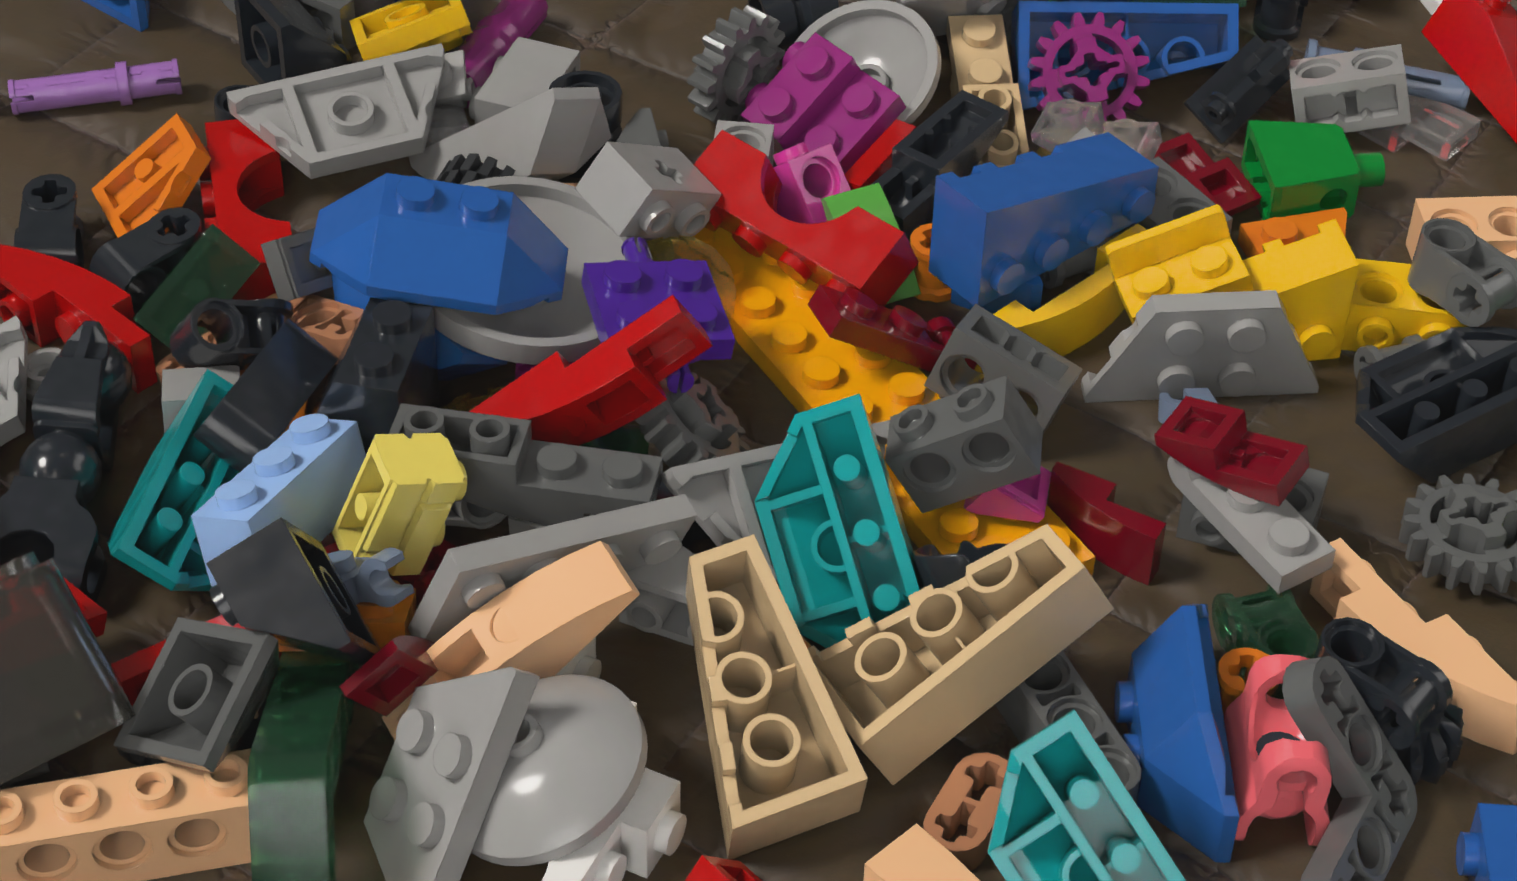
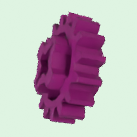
M1080 12L1074 13L1071 17L1070 29H1067L1059 20L1050 27L1055 40L1053 41L1041 36L1035 44L1044 56L1033 57L1028 61L1027 67L1029 69L1040 72V77L1030 81L1028 89L1029 91H1042L1045 96L1036 108L1040 112L1052 107L1056 111L1052 124L1056 127L1063 123L1066 118L1073 120V134H1077L1086 126V123L1090 122L1095 133L1102 134L1106 130V118L1108 117L1113 123L1120 126L1127 120L1122 107L1125 106L1128 109L1137 110L1142 104L1141 99L1133 91L1146 89L1150 84V79L1138 75V70L1150 62L1149 56H1135L1133 52L1141 38L1137 35L1125 40L1121 36L1125 22L1121 19L1111 29L1105 27V18L1102 12H1098L1094 16L1091 24H1085V20ZM1096 39L1108 44L1117 54L1111 55L1098 47ZM1069 42L1070 61L1067 65L1052 69L1058 50ZM1084 62H1087L1090 70L1099 69L1100 72L1106 71L1093 82V86H1090L1087 77L1078 78L1077 75L1071 76L1082 67ZM1124 78L1119 96L1108 105L1107 87L1111 82ZM1067 92L1078 99L1081 108L1067 102L1059 93Z

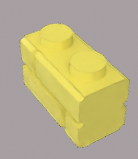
M413 433L411 438H408L405 434H375L332 530V535L339 551L351 550L354 557H372L385 548H396L403 551L405 559L388 569V572L392 576L420 575L432 548L439 546L444 539L445 521L453 503L462 500L467 489L465 467L457 459L448 438H445L441 433Z

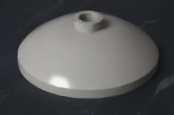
M863 0L843 5L817 19L795 41V43L799 41L806 43L816 32L852 56L862 71L901 97L906 108L896 119L909 124L913 123L927 107L940 78L941 53L933 31L917 12L897 2Z
M556 675L538 680L471 851L472 854L483 860L504 866H530L546 863L566 856L585 846L604 832L620 816L641 782L648 751L647 734L641 716L630 699L621 690L602 679L586 675Z

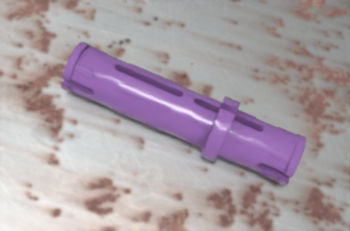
M178 59L127 66L126 61L115 62V68L21 80L10 79L7 82L9 98H12L10 105L13 115L120 101L121 106L132 105L133 99L175 93L177 95L183 94Z

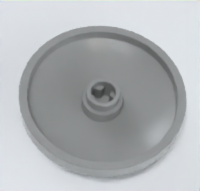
M524 176L492 177L464 183L463 185L483 186L489 189L514 192L568 248L562 300L548 303L543 300L529 308L499 315L433 306L435 328L452 341L467 349L495 359L522 364L537 365L556 351L568 362H575L600 345L581 284L584 263L625 260L621 252V246L630 237H619L574 189L575 187L568 184Z

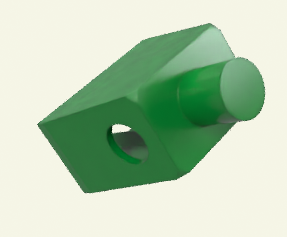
M1264 120L1248 121L1241 168L1246 179L1262 196L1260 203L1256 205L1262 220L1344 207L1347 211L1348 219L1354 214L1359 188L1379 187L1384 183L1385 162L1383 155L1380 152L1353 154L1342 127L1336 124Z

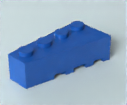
M1107 132L1056 145L1051 155L1041 157L1034 151L1017 155L1015 163L1000 168L992 162L973 166L972 173L969 176L960 178L953 172L937 175L929 272L973 306L977 304L982 307L1002 295L1010 294L1020 285L1046 271L1057 268L1062 262L1090 247L1099 245L1106 238L1134 223L1143 221L1148 215L1152 214L1156 200L1155 189L1159 166Z

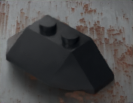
M1501 326L1452 327L1360 369L1356 382L1355 423L1398 463L1432 484L1437 482L1438 477L1441 475L1449 476L1516 444L1517 329Z

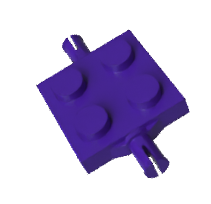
M630 237L621 246V252L625 260L584 263L581 284L600 344L671 295H674L705 329L713 345L666 377L669 391L677 393L679 385L680 392L685 393L694 385V376L688 364L700 360L731 359L735 344L734 334L706 260L675 259L672 261H653L645 239L638 237L636 245L634 237Z

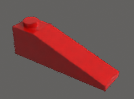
M1443 0L1421 33L1517 144V11L1510 4L1511 0Z

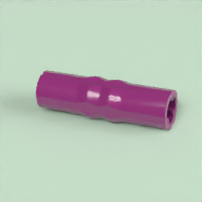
M501 0L489 15L478 22L476 29L466 36L459 50H464L466 78H472L475 89L478 86H483L491 75L497 58L505 56L518 37L529 39L545 20L548 10L546 0ZM467 101V107L465 108L469 107L470 101Z

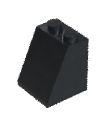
M370 297L319 394L311 414H324L328 419L357 421L365 454H367L375 434H389L401 403L440 408L433 306Z

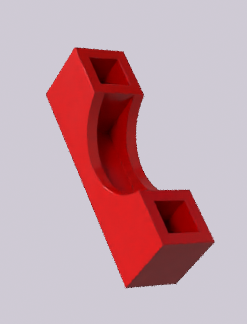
M238 119L206 122L207 146L204 147L211 160L200 176V181H205L200 182L204 217L216 216L204 218L208 253H220L208 255L213 291L225 290L226 299H264L275 294L276 291L261 244L292 235L290 222L270 219L254 213L256 209L267 202L284 196L280 154Z
M724 130L719 132L693 164L722 194L710 210V219L705 228L715 232L721 227L730 232L734 241L746 252L757 258H760L763 253L777 260V265L784 273L801 284H806L810 279L818 285L821 284L844 292L846 288H853L866 294L876 304L884 307L919 263L903 231L858 206L838 218L813 224L794 222L777 214V204L783 184L767 155Z

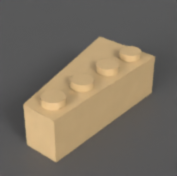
M1046 524L967 565L965 577L943 588H934L930 584L907 596L910 602L909 606L876 623L869 616L844 629L847 636L844 640L820 652L814 645L808 648V651L844 728L863 753L888 781L894 785L1114 610V608L1086 567L1052 528Z
M753 534L689 556L685 594L727 859L732 860L859 812L868 778L755 535Z

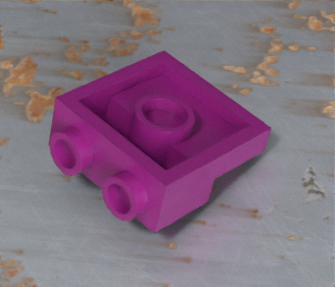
M815 32L806 43L799 41L787 49L782 61L783 68L769 84L759 83L750 90L745 100L746 109L742 112L741 116L745 122L774 124V150L778 153L804 141L809 152L831 143L845 174L905 110L906 105L898 94L862 71L852 56Z

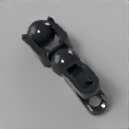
M84 321L67 340L58 356L55 357L32 402L31 411L34 423L32 430L35 441L28 446L20 458L19 476L14 475L8 492L0 497V578L9 574L14 576L23 570L44 568L52 571L53 580L64 577L94 602L97 601L107 571V563L98 544L100 537L97 526L87 510L86 504L92 501L101 487L102 470L110 471L113 467L118 410L132 389L133 370L125 353L114 342L107 340L100 322Z

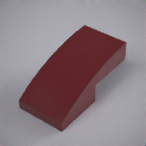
M1189 132L1145 149L1143 152V156L1148 160L1160 157L1211 201L1220 205L1229 216L1260 203L1262 196L1230 158L1226 157L1213 162Z
M1185 396L1154 434L1156 446L1194 472L1234 492L1278 507L1310 466L1307 445L1247 431L1245 410Z
M1057 461L1051 471L1047 505L1096 556V560L1133 580L1149 586L1159 570L1167 523L1114 503L1116 483Z
M397 636L341 684L340 688L347 698L387 717L414 693L416 687L423 685L438 671L427 653V650L435 642L416 636Z

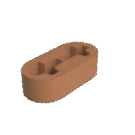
M987 752L966 756L955 766L926 813L923 822V829L948 849L970 871L976 869L988 853V845L1008 763L1001 756ZM984 784L991 785L985 790L979 801L972 799V790H980ZM960 824L967 826L966 836L960 835L956 838L955 842L945 840L953 837Z

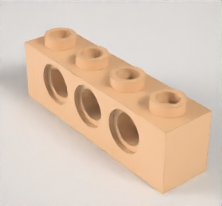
M260 747L229 752L214 772L165 762L0 789V881H147L276 859Z

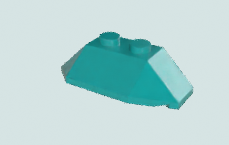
M209 369L202 375L153 451L107 541L113 557L170 591H209L212 588L191 515L215 495L218 487L231 481L238 474L235 469L193 437L194 433L233 386V384Z
M860 394L794 415L787 430L788 434L776 454L754 501L781 593L801 635L825 648L847 638L844 629L870 616L876 623L909 606L910 602L907 596L923 589L912 558L913 549L890 474Z
M1074 709L1010 750L987 850L1006 881H1186Z

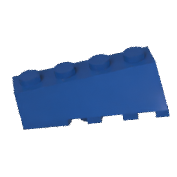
M1018 1L1012 11L1011 68L1013 83H1018L1023 111L1036 108L1043 97H1045L1042 91H1029L1028 89L1030 81L1040 77V72L1033 71L1027 67L1028 61L1033 57L1044 56L1035 44L1041 36L1053 41L1055 40L1050 27L1058 20L1067 29H1070L1071 17L1077 12L1082 14L1085 24H1091L1098 12L1104 13V26L1110 29L1120 19L1124 21L1125 25L1121 36L1125 40L1137 35L1141 38L1139 44L1133 49L1134 55L1149 56L1150 62L1138 70V75L1150 79V81L1201 68L1220 69L1239 51V3ZM1096 39L1098 47L1111 55L1117 54L1108 44ZM1069 42L1058 50L1052 69L1067 65L1070 61ZM1084 62L1082 67L1071 76L1077 75L1078 78L1087 77L1090 86H1093V82L1106 71L1100 72L1099 69L1090 70L1087 62ZM1124 78L1111 82L1107 87V91L1123 87ZM1067 92L1059 93L1065 100L1075 99V97Z

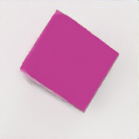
M1041 466L1040 474L965 499L964 509L980 515L1039 523L1045 516L1051 472Z

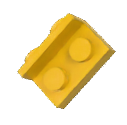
M1218 204L1112 242L1105 247L1117 292L1132 324L1136 319V313L1152 295L1254 291L1250 274L1230 237L1225 214Z

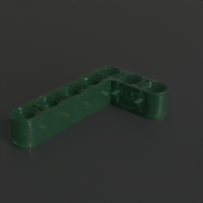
M307 651L282 652L280 665L276 671L249 757L248 809L252 881H337L334 796L357 704L356 701L344 695L340 685L359 669V664Z

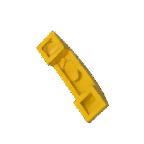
M1137 223L1097 248L1094 274L1034 312L1014 300L993 315L1061 356L1075 351L1102 333L1125 309L1113 280L1105 252L1106 245L1145 231L1146 228ZM977 364L974 370L983 373L981 367Z

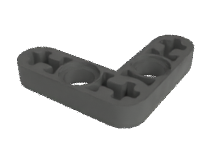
M1325 656L1292 662L1286 668L1283 676L1282 692L1285 705L1305 740L1319 741L1328 749L1332 783L1342 797V801L1304 870L1300 881H1384L1415 820L1417 795L1413 781L1349 675L1337 659ZM1349 737H1350L1351 746H1352V754H1351V749H1350V744H1349ZM1357 839H1358L1359 847H1360V857H1359V852H1358V847H1357Z

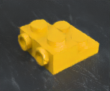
M400 0L349 20L363 61L441 43L444 52L462 44V36L472 33L470 22L461 0Z

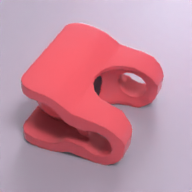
M1276 654L1264 656L1257 660L1249 671L1243 693L1227 707L1223 714L1235 795L1240 815L1235 836L1237 841L1245 839L1250 824L1257 816L1272 820L1292 817L1303 811L1309 846H1318L1330 823L1327 798L1332 786V775L1328 749L1319 741H1306L1290 716L1284 699L1270 697L1267 694L1273 686L1283 684L1285 670L1292 662L1307 660L1308 658Z

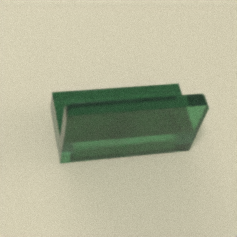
M210 224L136 311L132 319L171 349L170 337L173 330L196 304L204 299L214 297L232 299L261 263L214 224ZM198 327V331L202 335L206 329Z

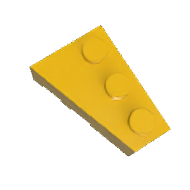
M1336 218L1318 224V234L1287 245H1283L1281 238L1262 244L1264 253L1243 260L1250 274L1254 291H1277L1286 310L1288 320L1295 328L1308 361L1340 358L1359 263Z

